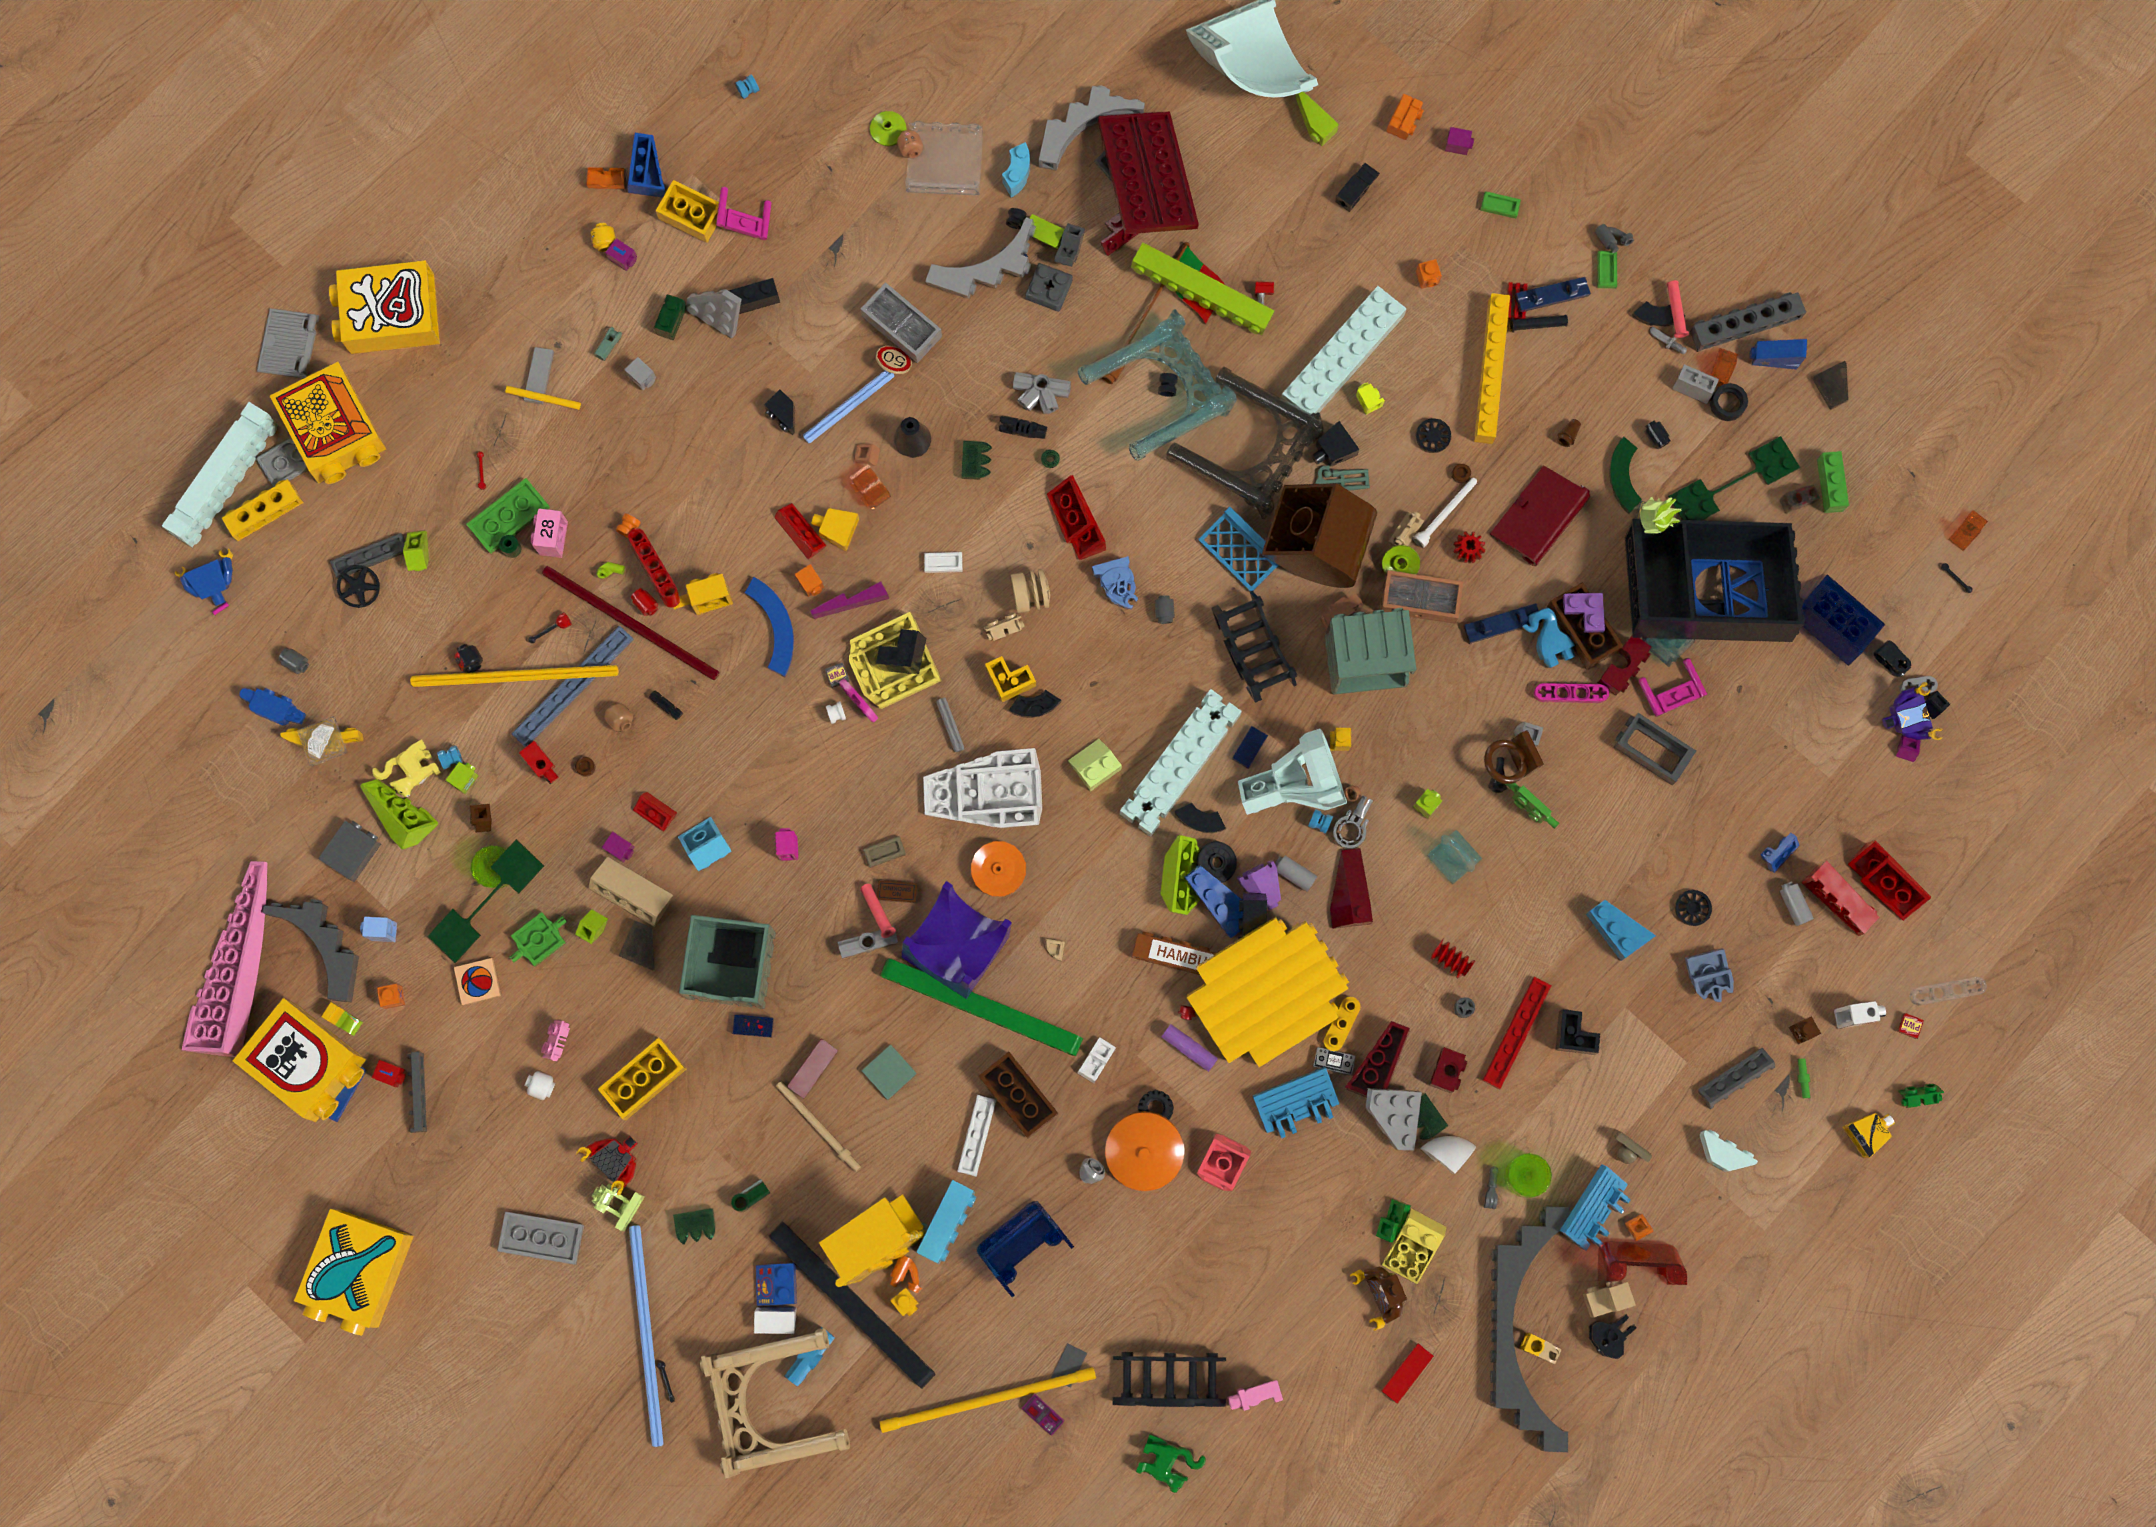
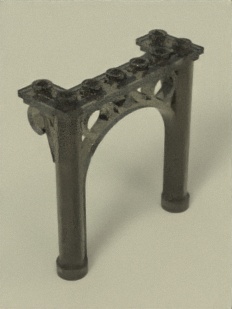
M1223 367L1216 377V384L1266 409L1274 417L1277 423V438L1271 452L1256 466L1241 471L1225 469L1176 442L1168 449L1166 459L1173 463L1177 462L1243 497L1244 501L1249 506L1257 509L1261 518L1265 520L1267 515L1272 514L1275 507L1272 497L1281 490L1285 477L1288 478L1293 470L1292 466L1301 459L1305 446L1308 447L1310 443L1314 444L1316 439L1322 436L1324 429L1321 414L1319 412L1311 414L1232 373V370ZM1279 414L1291 421L1282 424ZM1289 427H1295L1298 430L1295 436L1291 439H1286L1283 436V431ZM1282 442L1285 445H1292L1286 455L1283 453L1284 446L1281 444ZM1280 463L1273 473L1270 467L1273 464ZM1261 471L1269 473L1264 483L1259 484L1255 482V474ZM1250 476L1251 484L1239 478Z

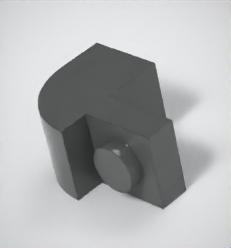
M1067 224L1062 235L1061 245L1055 256V262L1071 267L1074 262L1076 263L1083 242L1085 228Z

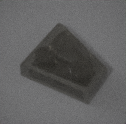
M1846 361L1813 376L1812 379L1830 410L1849 400Z
M634 920L619 957L653 971V929Z

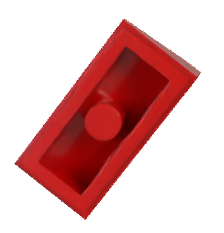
M648 792L643 793L639 797L633 808L634 812L663 832L677 814L676 811Z

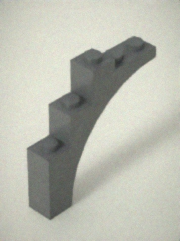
M311 899L310 902H304L303 909L302 906L290 905V908H284L283 904L271 903V906L264 905V914L292 922L314 941L322 955L327 970V999L352 1003L359 956L353 954L354 951L341 950L344 931L338 929V926L326 924L325 928L328 906L322 904L321 900Z

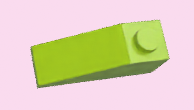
M1305 92L1297 93L1296 101L1310 138L1315 143L1323 146L1337 133L1339 124Z

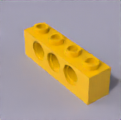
M288 479L277 482L275 487L270 490H264L259 493L258 497L253 500L245 501L236 510L228 511L222 517V520L232 537L240 541L304 502L293 484ZM282 496L279 502H275L276 497ZM265 505V509L262 512H258L259 508ZM249 515L247 521L242 522V518Z

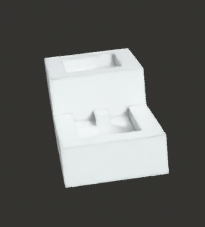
M1099 1037L1079 1069L1078 1074L1095 1083L1116 1047Z

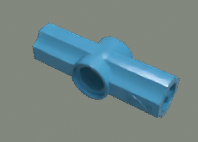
M826 1330L830 1345L835 1337ZM826 1349L798 1354L797 1360L785 1374V1377L798 1387L810 1370H813L822 1359Z

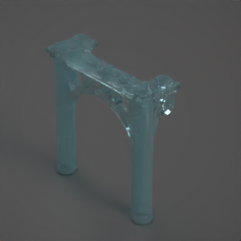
M1176 309L1172 310L1168 319L1161 322L1155 328V331L1089 365H1083L1078 368L1080 380L1085 385H1088L1134 360L1149 358L1169 366L1183 382L1187 394L1185 412L1173 422L1129 444L1130 454L1136 461H1140L1152 451L1220 415L1228 416L1237 401L1235 392L1228 385H1225L1221 390L1220 385L1211 377L1209 369L1201 362L1198 353L1192 349L1189 340L1181 333L1186 323L1183 316ZM1157 346H1160L1159 353L1149 351ZM1164 348H1173L1177 357L1170 358L1166 356ZM1182 358L1187 366L1183 365L1181 362L1179 364L1177 363ZM1192 376H1194L1195 379L1198 381V384H1194L1193 387ZM1194 391H1202L1206 396V401L1201 402L1194 398ZM1192 405L1201 408L1189 415Z

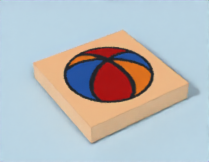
M493 958L454 967L463 1006L501 996Z

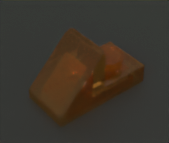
M1972 510L1948 540L1964 551L1981 533L1982 528L1988 521Z

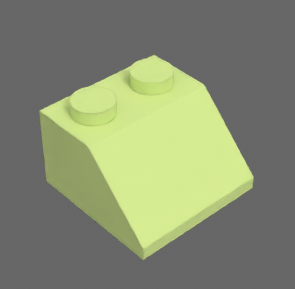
M1100 739L1068 760L1090 792L1122 768V765L1111 750Z

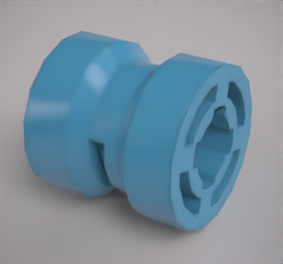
M752 74L743 81L735 82L737 90L743 99L749 97L750 93L760 91Z
M456 745L450 747L447 752L445 750L437 752L444 770L450 768L451 764L463 763L462 756Z
M1315 809L1308 827L1317 828L1320 832L1326 834L1333 816L1329 814L1324 815L1321 811Z

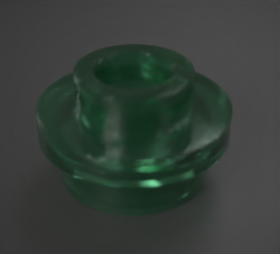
M1055 450L1043 452L1041 462L1046 468H1054L1059 464L1060 457ZM1052 457L1054 461L1048 462L1047 458Z

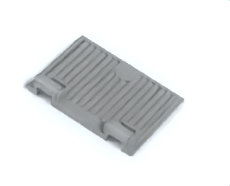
M270 308L257 372L306 378L308 375L306 368L311 360L316 336L315 325L319 321V315ZM305 321H308L307 328H304ZM297 362L300 363L298 370H295Z

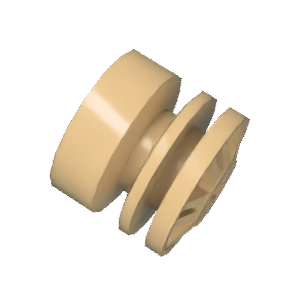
M1038 569L1039 578L1035 579L1033 570L1030 571V580H1026L1023 572L1011 574L1017 614L1030 612V603L1034 602L1037 610H1040L1039 601H1043L1045 609L1049 608L1050 590L1043 569Z

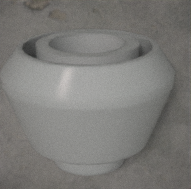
M1086 1158L1083 1160L1079 1171L1080 1178L1085 1183L1094 1184L1104 1179L1105 1169L1096 1159Z

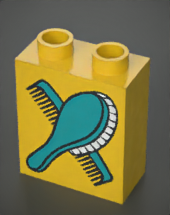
M330 1209L294 1299L295 1302L306 1305L302 1315L321 1322H326L328 1314L343 1319L340 1329L363 1336L366 1327H379L414 1236L343 1210Z

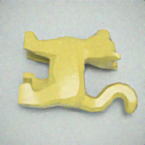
M422 739L412 744L397 757L389 759L385 764L383 772H379L377 768L372 769L373 776L376 779L383 780L392 773L394 765H399L404 771L406 778L393 781L390 785L404 797H409L412 789L422 784L430 775H439L441 772L435 763L424 767L421 766V760L432 758L429 750H424L426 746Z

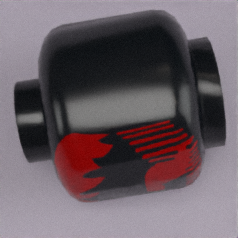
M463 644L457 648V652L454 655L456 663L463 672L473 673L481 668L483 658L476 646Z

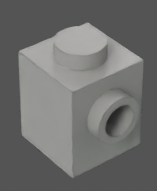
M639 357L625 369L627 376L642 390L646 387H651L655 382L656 376L654 372Z

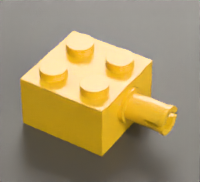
M714 573L703 580H691L690 584H686L687 594L681 595L680 603L673 608L676 610L677 608L691 605L696 614L700 615L732 605L731 594L723 574Z

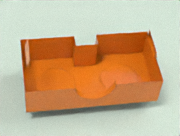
M588 167V188L625 189V168H609V171H604L603 168Z

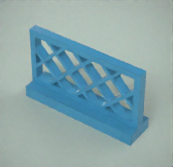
M1231 507L1198 539L1249 591H1254L1280 566L1266 557L1259 558V553L1262 555L1266 541ZM1226 519L1230 523V531L1220 532V524ZM1217 534V545H1209L1205 541L1209 535ZM1220 534H1230V545H1220ZM1233 534H1241L1244 537V545H1233ZM1244 547V558H1233V548ZM1246 547H1254L1257 550V558H1246ZM1219 548H1230V558H1222L1219 555ZM1257 560V571H1246V561ZM1259 560H1268L1272 566L1267 571H1259ZM1233 561H1244V571H1235L1233 569ZM1246 574H1257V581L1252 586L1246 582Z

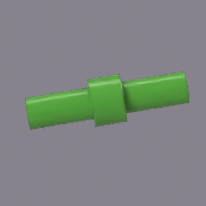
M1797 1059L1799 1067L1798 1083H1801L1802 1098H1811L1809 1082L1811 1081L1810 1074H1807L1806 1059Z

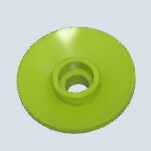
M884 111L877 114L870 124L872 138L883 146L896 145L900 134L907 130L903 117L893 111ZM886 124H891L889 128L885 127Z
M1397 545L1390 548L1384 554L1382 567L1385 574L1388 570L1417 574L1420 568V558L1413 548L1406 545ZM1402 558L1405 561L1404 563H1398V559Z

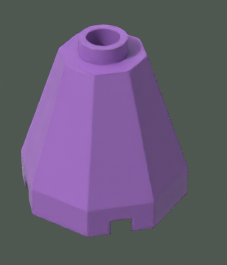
M1270 860L1267 862L1268 865L1260 864L1242 873L1243 877H1236L1239 884L1248 893H1266L1268 910L1277 907V902L1281 900L1277 867L1274 861Z

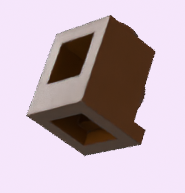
M490 804L470 805L471 826L475 827V833L490 832L492 825Z
M1812 1016L1789 1027L1798 1044L1821 1034Z

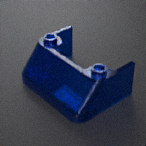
M1033 1201L983 1240L977 1247V1253L1008 1294L1014 1297L1015 1294L1008 1284L1015 1280L1017 1271L1014 1267L1044 1242L1048 1246H1056L1064 1240L1071 1249L1074 1248V1245L1038 1201Z

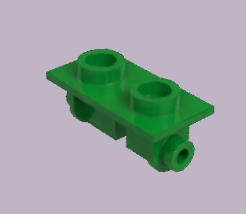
M1926 1084L1924 1087L1918 1088L1910 1086L1906 1087L1905 1090H1898L1904 1097V1099H1901V1104L1903 1107L1906 1106V1108L1921 1106L1920 1099H1923L1924 1105L1939 1104V1101H1942L1941 1093H1944L1936 1084Z

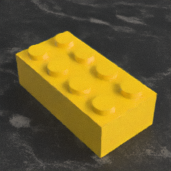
M658 1038L599 1087L598 1090L623 1120H628L687 1069L661 1038Z

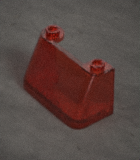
M1607 1241L1603 1242L1602 1246L1598 1248L1597 1281H1621L1626 1276L1627 1266L1657 1267V1274L1666 1278L1667 1285H1687L1686 1268L1678 1250L1673 1245Z

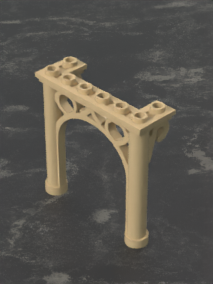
M825 1328L818 1329L815 1333L734 1352L701 1357V1371L705 1374V1377L711 1376L712 1379L710 1380V1388L715 1394L714 1408L719 1414L718 1428L722 1432L724 1439L722 1440V1448L727 1456L721 1458L720 1469L722 1474L725 1475V1479L746 1470L838 1449L843 1451L850 1448L849 1435L846 1429L789 1443L772 1442L757 1432L749 1419L746 1409V1390L748 1382L756 1369L772 1360L829 1348V1339ZM753 1364L746 1374L737 1369V1367ZM731 1373L737 1374L742 1381L736 1391L729 1387L728 1377ZM728 1394H739V1398H735L734 1406L730 1408ZM732 1417L736 1418L740 1424L744 1423L745 1427H741L735 1432ZM743 1431L748 1432L753 1437L752 1444L748 1449L743 1448L740 1444V1434ZM758 1442L769 1447L768 1449L753 1452Z

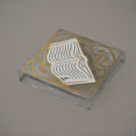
M334 716L297 730L311 767L348 753Z

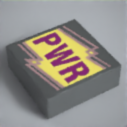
M843 663L825 669L832 688L839 686V682L842 679L849 682Z

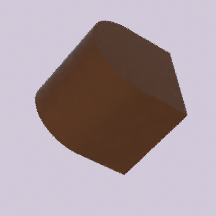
M1337 483L1284 485L1262 556L1306 580L1336 588L1353 587L1356 583L1378 514L1377 510L1371 504Z

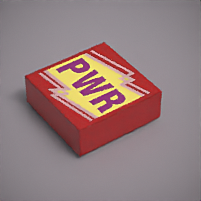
M1904 1013L1897 1032L1918 1039L1924 1020Z

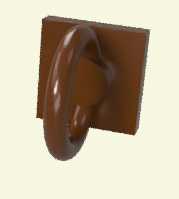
M1528 730L1521 732L1512 740L1504 739L1491 743L1484 755V764L1489 775L1496 781L1504 784L1516 783L1544 765ZM1500 747L1508 748L1512 760L1518 769L1516 774L1504 776L1495 770L1492 764V755L1496 749Z

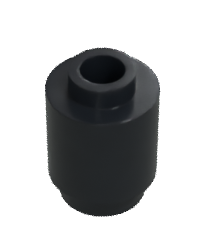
M1654 420L1645 426L1646 430L1644 432L1654 447L1656 446L1660 449L1671 442L1669 439L1670 435L1660 421L1656 423Z

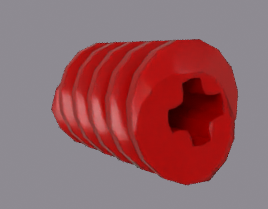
M1442 939L1433 951L1431 960L1438 957V965L1445 962L1444 969L1450 966L1451 974L1457 971V979L1461 976L1465 977L1475 963V960L1468 963V955L1461 958L1463 952L1455 953L1456 947L1453 946L1449 949L1450 942L1442 944Z

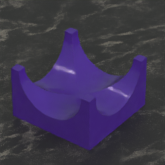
M946 881L942 886L936 903L922 925L910 938L907 936L903 941L901 958L967 999L1009 939L1012 922L1006 918L1004 921L992 920L968 906L956 894L953 885Z

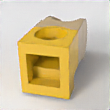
M1525 1333L1519 1347L1520 1350L1552 1364H1556L1561 1352L1560 1348L1530 1333Z

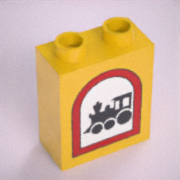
M285 998L280 1001L233 1059L235 1064L298 1115L313 1122H317L319 1118L326 1120L334 1113L339 1104L335 1098L344 1087L349 1089L358 1083L364 1074L361 1066L366 1061L362 1055L298 1004Z

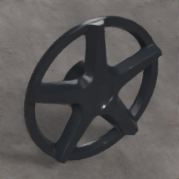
M355 565L348 567L340 573L337 580V592L339 598L345 604L355 608L366 607L372 604L379 595L380 582L375 572L370 568ZM353 569H362L357 579L346 573ZM367 571L373 575L376 584L365 583ZM342 578L350 584V588L341 593L340 588ZM376 590L374 597L366 603L364 592ZM356 594L360 605L350 603L345 598Z

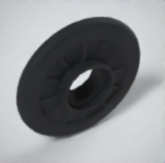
M1213 841L1204 845L1199 851L1197 866L1200 865L1221 883H1224L1235 873L1237 859L1230 846L1223 842ZM1215 857L1221 860L1219 868L1213 866L1212 861Z

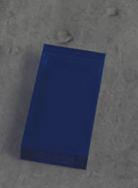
M1251 726L1232 759L1249 769L1268 735Z

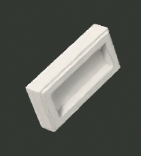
M962 552L924 553L925 573L963 572Z

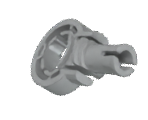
M1362 795L1350 820L1348 821V818L1352 811L1348 810L1347 814L1336 822L1333 835L1340 846L1352 849L1363 843L1366 837V825L1369 820L1365 819L1361 827L1360 824L1373 800L1368 799L1366 805H1364L1367 797ZM1355 817L1359 818L1357 823L1354 822ZM1351 823L1356 825L1359 830L1356 841L1360 835L1362 839L1355 845H1348V843H1354V840L1347 841L1343 839L1340 833L1341 840H1339L1336 834L1338 825H1341L1339 831H1341L1345 824Z

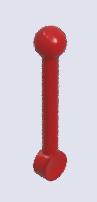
M479 451L477 452L480 474L478 487L484 490L486 488L482 461L484 453Z

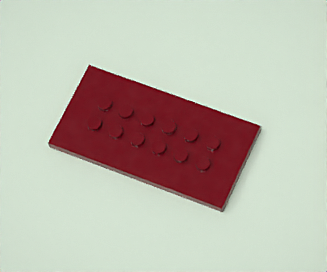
M1170 111L1098 116V125L1124 233L1138 234L1198 229L1199 222Z

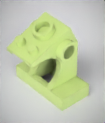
M608 1183L607 1186L601 1184L600 1188L597 1187L592 1194V1202L595 1204L594 1208L602 1213H605L607 1210L619 1217L620 1219L615 1228L625 1232L645 1196L635 1192L630 1200L623 1195H617L618 1188H613L611 1191V1184ZM614 1196L623 1201L618 1211L608 1206Z

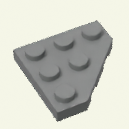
M726 289L716 293L714 291L703 292L700 295L692 293L687 298L686 310L703 320L706 324L713 326L722 334L733 338L737 330L741 298Z
M1368 1088L1366 1109L1369 1114H1372L1383 1134L1391 1141L1392 1147L1397 1150H1415L1422 1092Z

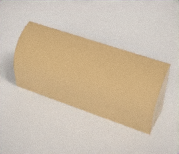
M609 857L604 860L592 875L589 883V889L654 927L666 912L673 897L669 892Z

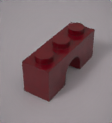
M1631 635L1619 652V654L1626 658L1627 668L1620 669L1611 664L1597 683L1605 685L1616 696L1620 691L1624 693L1630 685L1627 682L1629 678H1634L1640 671L1638 666L1641 661L1645 663L1650 657L1651 653H1649V650L1652 646L1640 638H1632Z

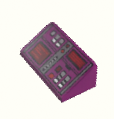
M1036 1394L1022 1407V1410L1051 1436L1065 1421Z

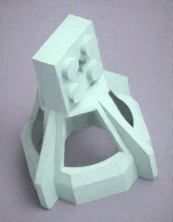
M1321 729L1305 733L1299 739L1300 744L1276 763H1273L1271 770L1238 781L1242 804L1247 815L1288 802H1295L1322 810H1329L1347 803L1333 756ZM1304 763H1306L1313 786H1308L1307 784L1308 779L1304 768H1302Z

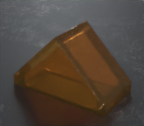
M1719 348L1710 376L1719 379L1717 386L1728 384L1737 364V353Z

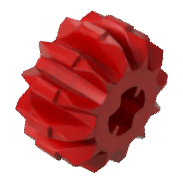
M1466 531L1463 533V536H1457L1458 541H1455L1453 544L1457 548L1453 552L1456 554L1460 553L1457 557L1458 560L1463 557L1464 563H1467L1468 559H1470L1471 563H1475L1476 559L1480 560L1482 558L1481 554L1485 553L1483 548L1485 542L1480 541L1481 535L1474 537L1475 532L1472 531L1469 536ZM1469 545L1473 547L1472 549L1470 548V550L1466 548Z

